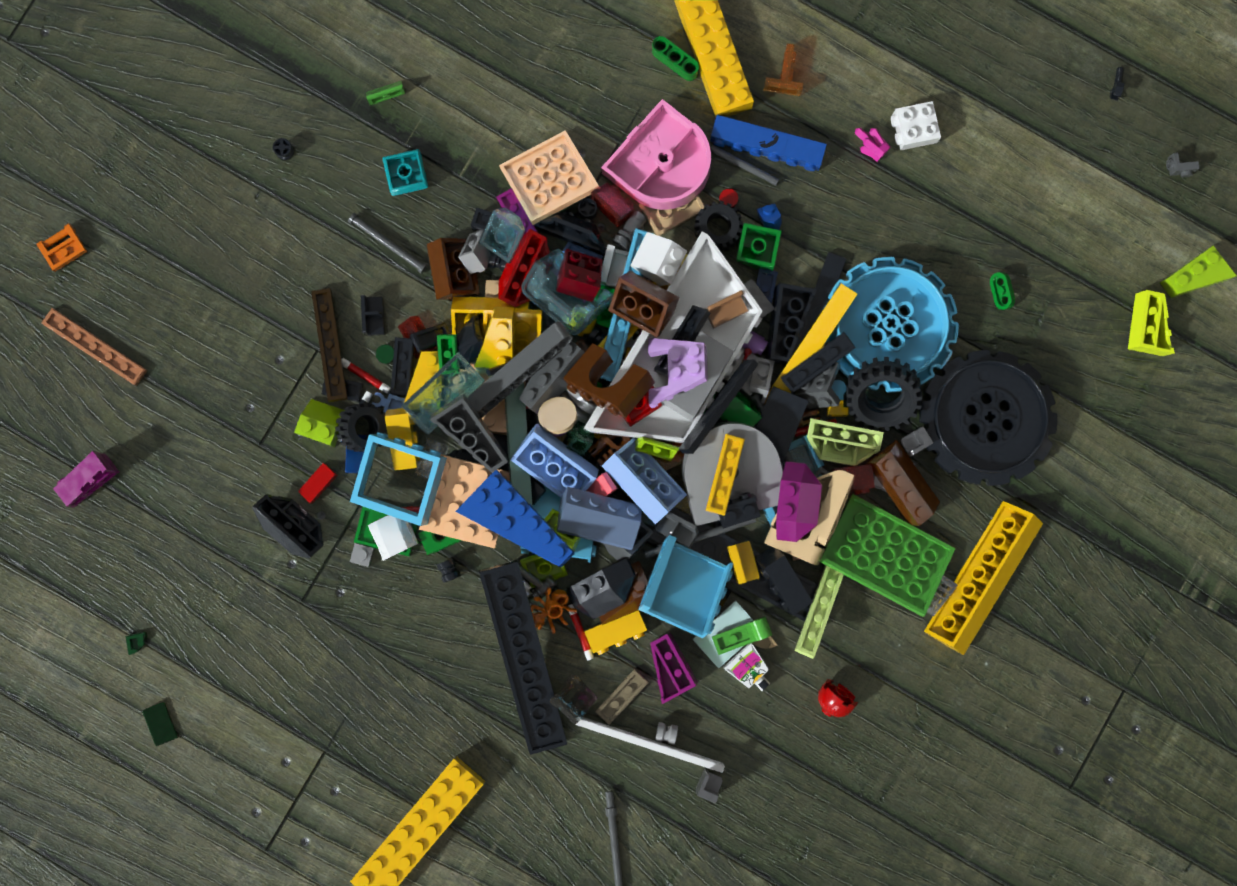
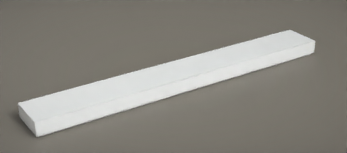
M579 715L575 716L573 722L575 725L721 773L724 771L725 766L722 762L656 742L655 740Z

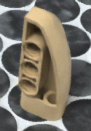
M837 470L817 478L822 484L818 525L797 542L777 540L776 513L764 543L806 562L819 565L825 548L818 545L826 547L831 539L855 479V475L843 470Z

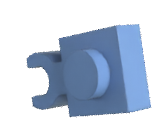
M375 393L377 397L381 398V401L379 403L372 402V404L379 408L384 406V413H386V410L403 408L404 398L389 394L386 399L381 393Z

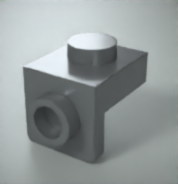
M1177 152L1168 157L1166 167L1169 170L1170 176L1181 175V177H1190L1199 169V161L1180 163Z

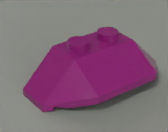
M787 461L785 463L780 483L776 516L777 540L797 542L818 525L822 484L805 463Z

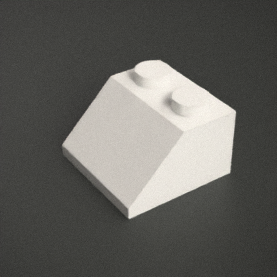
M647 232L630 266L659 286L670 285L687 250L672 240Z

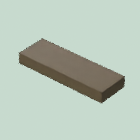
M634 669L599 706L595 713L610 725L649 682Z

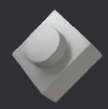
M355 543L350 562L370 567L375 548Z

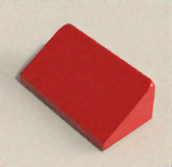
M322 463L298 492L310 504H313L338 475L325 463Z

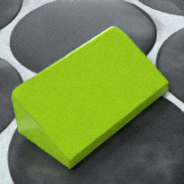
M646 437L637 438L635 441V451L669 461L673 459L679 450V447Z

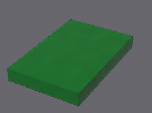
M362 506L354 543L378 549L368 525L387 516V514ZM411 523L416 536L418 525ZM413 546L398 554L410 557Z

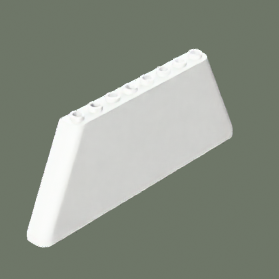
M703 231L701 232L667 291L680 298L672 318L658 339L672 340L692 305L707 309L708 306L741 290L744 293L741 298L748 312L714 329L707 319L700 330L733 350L734 353L696 416L690 421L661 403L662 406L630 427L622 416H615L607 408L604 407L602 409L597 406L584 427L587 431L683 443L703 416L705 409L709 408L714 401L712 397L715 392L719 393L722 389L724 376H729L734 368L731 364L734 359L738 360L744 351L741 347L744 343L748 344L753 336L750 333L752 328H757L762 318L759 316L762 313V309L708 234ZM642 330L609 387L620 381L633 364L649 371L655 381L653 384L654 388L667 386L668 377L658 374L654 370L662 355L650 357L648 354V338L657 337Z

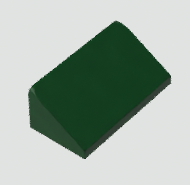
M165 702L142 710L156 747L178 738Z

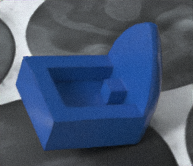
M775 203L757 209L758 216L764 227L780 230L782 218Z

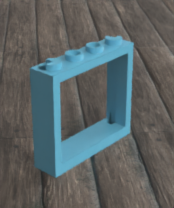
M385 433L369 434L350 502L419 526L428 525L447 457L441 456V453L436 450L430 449V452L423 450L424 446L412 443V446L405 444L406 440L400 438L390 439L388 434ZM378 444L433 462L419 513L363 495Z

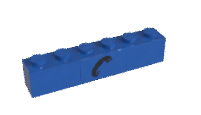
M720 115L716 116L710 142H713L718 147H724L725 145L737 152H742L743 150L750 152L749 154L752 156L760 157L762 155L768 157L771 161H784L789 166H803L808 171L819 170L827 145Z

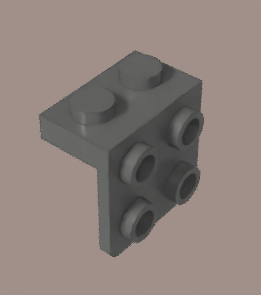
M838 362L832 364L796 391V396L809 400L806 409L839 405L840 399L831 388L840 368Z

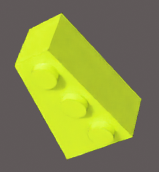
M1145 290L1135 294L1128 344L1129 350L1158 356L1175 354L1174 348L1171 347L1170 336L1172 334L1168 328L1167 318L1169 316L1164 293Z

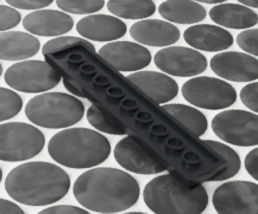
M673 507L669 511L694 524L690 515ZM706 524L697 526L699 533L713 529ZM655 527L650 539L662 544L667 537L658 533ZM722 533L695 542L690 549L724 565H728L731 559L727 547L739 544L740 542ZM752 549L754 558L760 555V553ZM756 560L760 578L746 583L737 584L732 567L733 575L730 582L784 610L780 604L781 598L779 595L776 596L771 590L770 586L772 584L763 577L760 572L762 569ZM796 573L813 601L818 584ZM811 604L793 616L805 622Z
M518 560L479 570L529 754L532 755L567 745Z

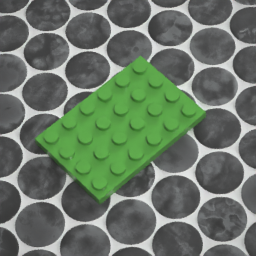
M852 494L820 562L923 617L927 613L956 548Z

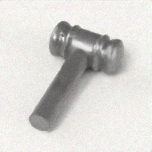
M519 565L522 577L536 586L532 590L534 597L539 596L543 599L546 596L545 591L547 588L553 589L557 585L556 580L552 576L547 575L546 579L541 581Z

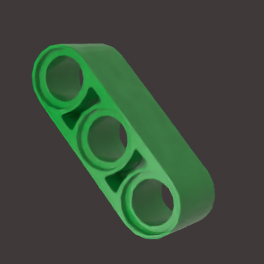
M658 36L653 40L652 54L655 58L687 81H693L697 78L699 64L694 58L663 36ZM663 45L665 49L658 50L656 46ZM677 56L680 58V60L672 61L671 57ZM692 67L695 71L689 73L685 69Z

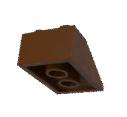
M639 561L631 564L636 578L633 581L627 602L600 616L602 625L638 611L648 585L647 578Z

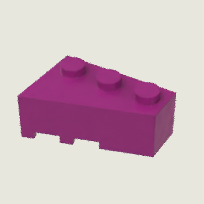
M670 631L650 643L662 704L698 684L696 677Z

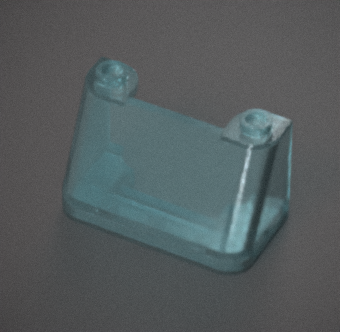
M556 249L535 261L524 279L521 289L528 299L555 322H562L570 334L578 335L610 306L613 294L607 289L602 288L598 291L593 302L557 292V277L564 253L560 249Z

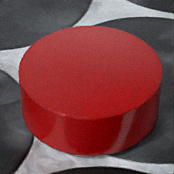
M725 189L720 194L719 202L724 201L725 205L730 203L733 208L738 202V194L733 189Z

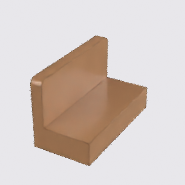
M742 290L708 306L707 310L711 313L708 320L713 329L748 312L741 298L744 294Z

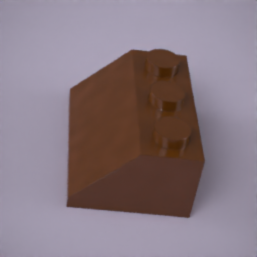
M439 238L427 244L436 300H452L453 297H468L480 294L476 273L470 274L458 258L467 239Z
M629 271L619 277L608 311L658 338L672 318L680 297Z

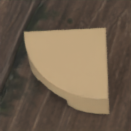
M771 636L752 642L755 646L764 649L777 646V643Z

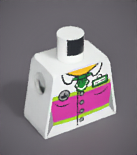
M752 643L747 644L723 666L728 673L748 688L755 683L763 691L770 685V682L763 676L769 669Z

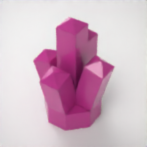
M861 127L855 129V134L863 141L864 146L860 148L861 153L872 157L876 162L891 148L877 128H871L869 133L865 132Z

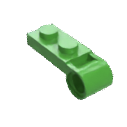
M762 617L711 637L717 653L720 655L752 642L768 638L773 634L766 617Z

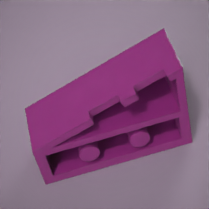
M92 451L66 477L60 479L53 489L67 507L74 508L117 475L119 470L106 454Z

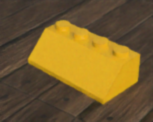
M453 297L451 305L452 334L457 335L474 315L479 316L483 339L484 306H513L498 298ZM527 302L515 308L530 309V305Z

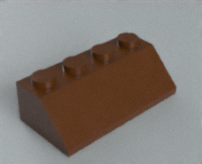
M898 440L894 441L867 463L909 524L920 526L934 515L940 501Z

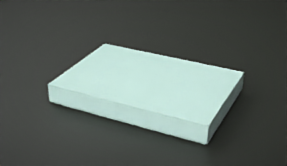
M735 600L713 620L715 626L711 634L706 635L704 638L695 636L693 641L720 668L742 647L718 655L711 636L754 620Z

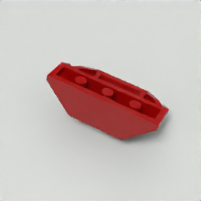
M529 229L514 246L499 279L498 299L513 307H518L537 298L552 264L547 245L548 241L545 236Z

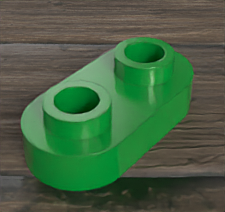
M1004 272L994 273L990 278L994 303L998 309H1011L1015 304V296L1010 277Z

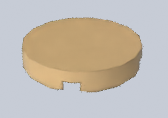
M564 397L550 398L542 404L538 412V419L542 428L547 432L549 431L557 435L571 430L578 417L573 402Z

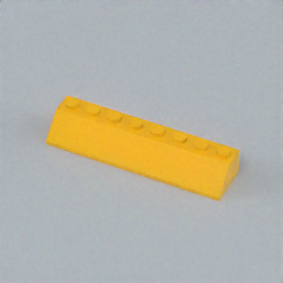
M1003 501L924 632L964 655L1043 523L1033 513Z

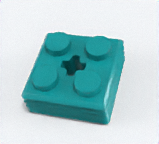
M419 149L382 158L392 196L428 188ZM405 169L409 172L407 176L403 175Z

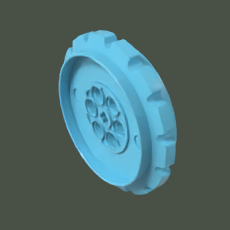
M894 257L875 258L872 261V266H868L863 262L853 267L846 273L848 281L840 279L828 295V299L832 298L841 283L857 293V296L825 342L826 345L839 334L845 332L856 347L837 361L840 365L839 370L846 377L854 375L856 367L861 369L863 362L873 363V358L876 357L878 361H884V357H889V361L892 362L897 358L900 359L901 365L907 362L910 364V371L916 370L917 378H920L921 384L935 376L933 368L940 370L946 365L953 353L949 349V344L957 342L959 323L952 320V316L957 314L954 299L951 294L946 295L942 292L945 284L934 272L930 271L928 274H924L922 272L923 265L908 259H903L900 264H897ZM881 302L888 303L889 310H883ZM900 307H904L907 309V316H904L900 313ZM873 315L876 323H870L867 320V316ZM891 321L893 325L889 328L887 324ZM910 326L913 330L912 334H907L904 327ZM873 333H877L880 336V342H875L872 339ZM891 339H897L899 347H893ZM878 381L868 387V389L877 390L880 385H883L886 392L902 391L898 384L891 381Z

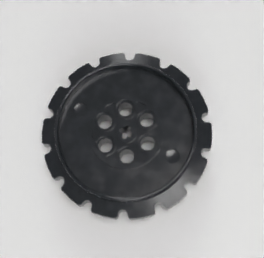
M979 350L968 353L966 361L960 356L951 360L941 369L943 376L935 375L928 383L924 394L929 399L928 401L921 402L922 406L919 410V422L926 425V431L933 441V444L926 448L928 451L934 450L937 452V456L934 458L935 462L947 473H952L956 470L959 480L973 485H979L982 479L986 481L987 486L1004 485L1010 483V476L1018 480L1036 469L1034 461H1043L1053 445L1048 436L1056 434L1058 416L1057 413H1053L1050 410V407L1055 405V399L1049 385L1042 386L1039 383L1042 375L1029 363L1021 366L1018 364L1019 358L1017 356L1002 351L997 352L995 357H993L989 350ZM983 394L988 396V404L982 402L981 396ZM1000 402H1004L1006 404V411H1002L1000 409ZM967 406H971L974 409L973 416L967 413ZM985 416H991V420H985ZM1003 421H1007L1009 423V430H1005L1003 428ZM970 425H974L977 428L975 435L970 433ZM989 432L993 433L995 436V440L993 442L989 441L987 438V434Z

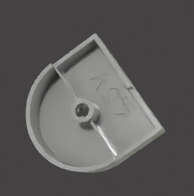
M740 422L716 423L694 454H684L682 479L695 526L720 520L718 514L705 511L725 434L745 439L730 495L731 500L739 498L738 495L750 492V494L753 493L757 497L756 502L759 510L778 506L780 483L783 474L782 466L773 443L759 430Z

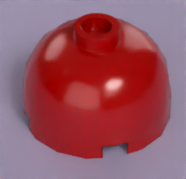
M827 679L818 692V701L822 707V712L828 717H845L849 715L858 704V701L854 702L856 697L840 683L837 687L832 684L834 680Z

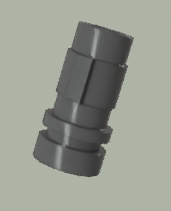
M635 211L627 220L623 229L617 232L618 235H615L612 242L618 248L628 251L635 228L643 230L647 218L642 213Z

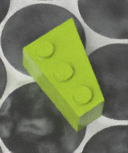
M1213 245L1161 281L1160 284L1168 295L1173 298L1228 281L1236 277V274Z

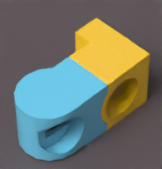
M835 380L831 388L839 397L840 403L838 406L827 407V416L846 417L848 416L849 407H843V394L846 392V385L841 380Z

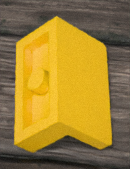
M750 541L727 547L731 563H733L732 567L737 584L760 578Z

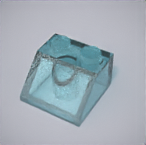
M506 207L493 210L479 243L507 263H511L525 232L521 218Z

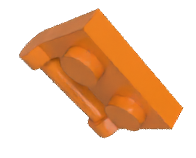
M70 223L45 241L41 240L36 243L49 266L55 272L88 252ZM68 235L70 236V238H68L64 242L60 243L51 250H48V247L52 246Z

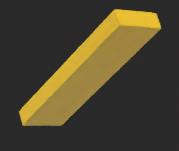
M725 434L705 511L725 516L745 439Z

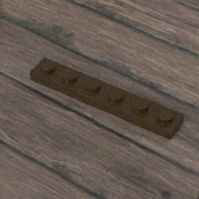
M330 288L314 290L311 293L328 402L347 400L348 396L332 291Z

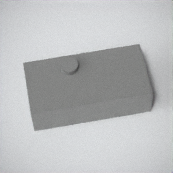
M702 331L697 335L694 342L704 343L707 347L708 381L687 392L682 391L674 395V398L669 401L664 400L661 402L690 421L696 416L734 353L733 350Z

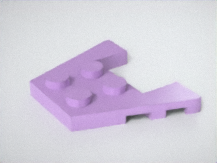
M648 338V354L650 357L668 354V385L649 389V406L651 408L659 406L658 403L664 400L669 401L673 399L674 395L682 391L687 392L708 381L707 347L704 343Z

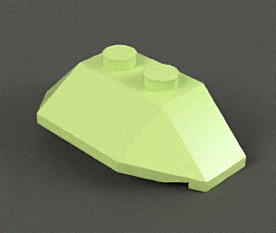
M810 419L807 439L818 459L856 466L880 451L884 432Z

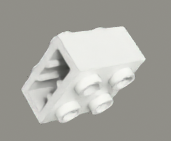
M933 101L897 108L891 116V124L895 127L897 133L895 134V141L900 146V150L935 144L941 138Z

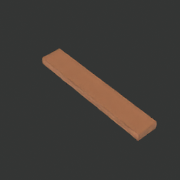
M51 308L41 323L135 386L138 385L147 372L145 368L54 308Z

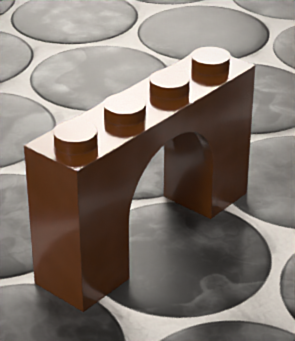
M592 343L563 377L567 383L566 387L573 394L579 393L585 400L594 401L598 407L602 409L604 407L607 408L613 415H620L626 418L653 386L655 381L648 370L633 364L616 384L606 388L597 387L599 378L613 363V360L607 350Z

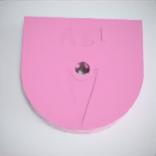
M662 99L639 126H636L631 131L627 139L601 169L604 176L638 203L654 209H674L691 202L704 189L710 175L711 150L707 137L701 128Z

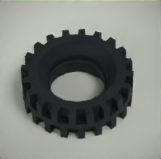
M876 357L873 358V363L863 362L862 368L856 367L854 369V376L849 375L848 384L846 385L847 407H849L850 415H854V420L857 423L863 421V427L865 428L871 425L875 431H878L879 427H885V431H889V427L892 426L899 429L901 428V423L904 422L906 425L910 423V417L916 418L917 409H921L922 391L920 378H917L915 369L910 371V364L907 362L901 365L900 359L897 358L892 362L889 361V357H884V361H878ZM878 381H891L898 384L902 389L901 395L889 403L874 402L866 396L865 392L871 384Z

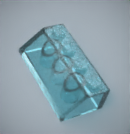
M457 352L402 405V408L411 420L425 434L429 435L438 426L430 420L432 413L463 393L466 397H469L485 380Z

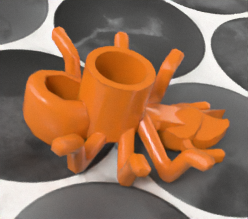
M548 587L545 591L546 602L539 596L534 597V600L539 601L544 607L531 605L530 608L532 612L533 609L541 611L532 613L536 628L538 627L540 630L544 625L545 618L548 616V622L554 634L556 631L552 619L559 618L565 626L568 625L561 616L563 613L562 608L574 613L577 612V609L569 608L566 605L569 601V596L564 590L558 589L551 594V588Z

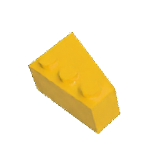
M495 306L474 367L492 368L508 363L515 357V307Z
M424 351L420 354L403 408L410 407V412L437 411L443 407V374L439 372L438 351Z

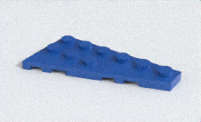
M495 470L455 511L559 567H562L575 554L499 470Z

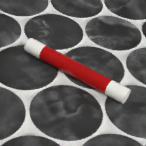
M342 358L343 367L386 394H389L391 391L390 386Z
M573 604L568 605L569 608H574ZM569 612L587 661L594 658V655L584 633L578 613Z

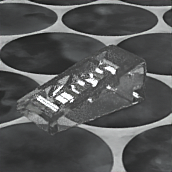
M942 575L941 582L937 588L942 593H935L934 596L938 599L937 601L932 599L931 604L934 606L932 608L929 607L927 613L935 616L954 592L957 584Z

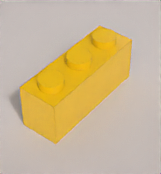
M410 407L386 410L385 421L388 438L406 440L405 444L411 446L412 443H418L417 431H413L415 416L414 413L410 412ZM390 448L394 470L417 468L418 461H421L420 457Z
M638 610L607 624L597 625L584 631L592 652H597L600 655L609 651L608 647L614 644L616 647L626 644V639L633 637L635 640L645 636L644 632L647 629Z

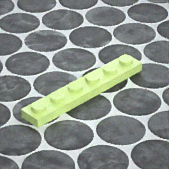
M827 565L824 567L813 603L810 606L794 650L812 659L816 655L844 576Z

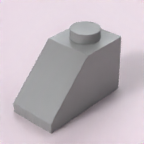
M479 230L470 233L458 256L470 274L483 272L488 267L491 254L487 232Z

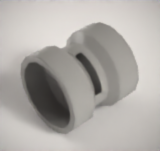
M659 722L655 741H666L668 744L675 745L678 726H666L665 723Z

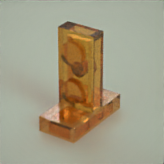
M787 43L780 79L766 77L763 91L794 96L801 95L803 83L792 81L794 70L791 69V63H795L797 53L793 51L794 44Z

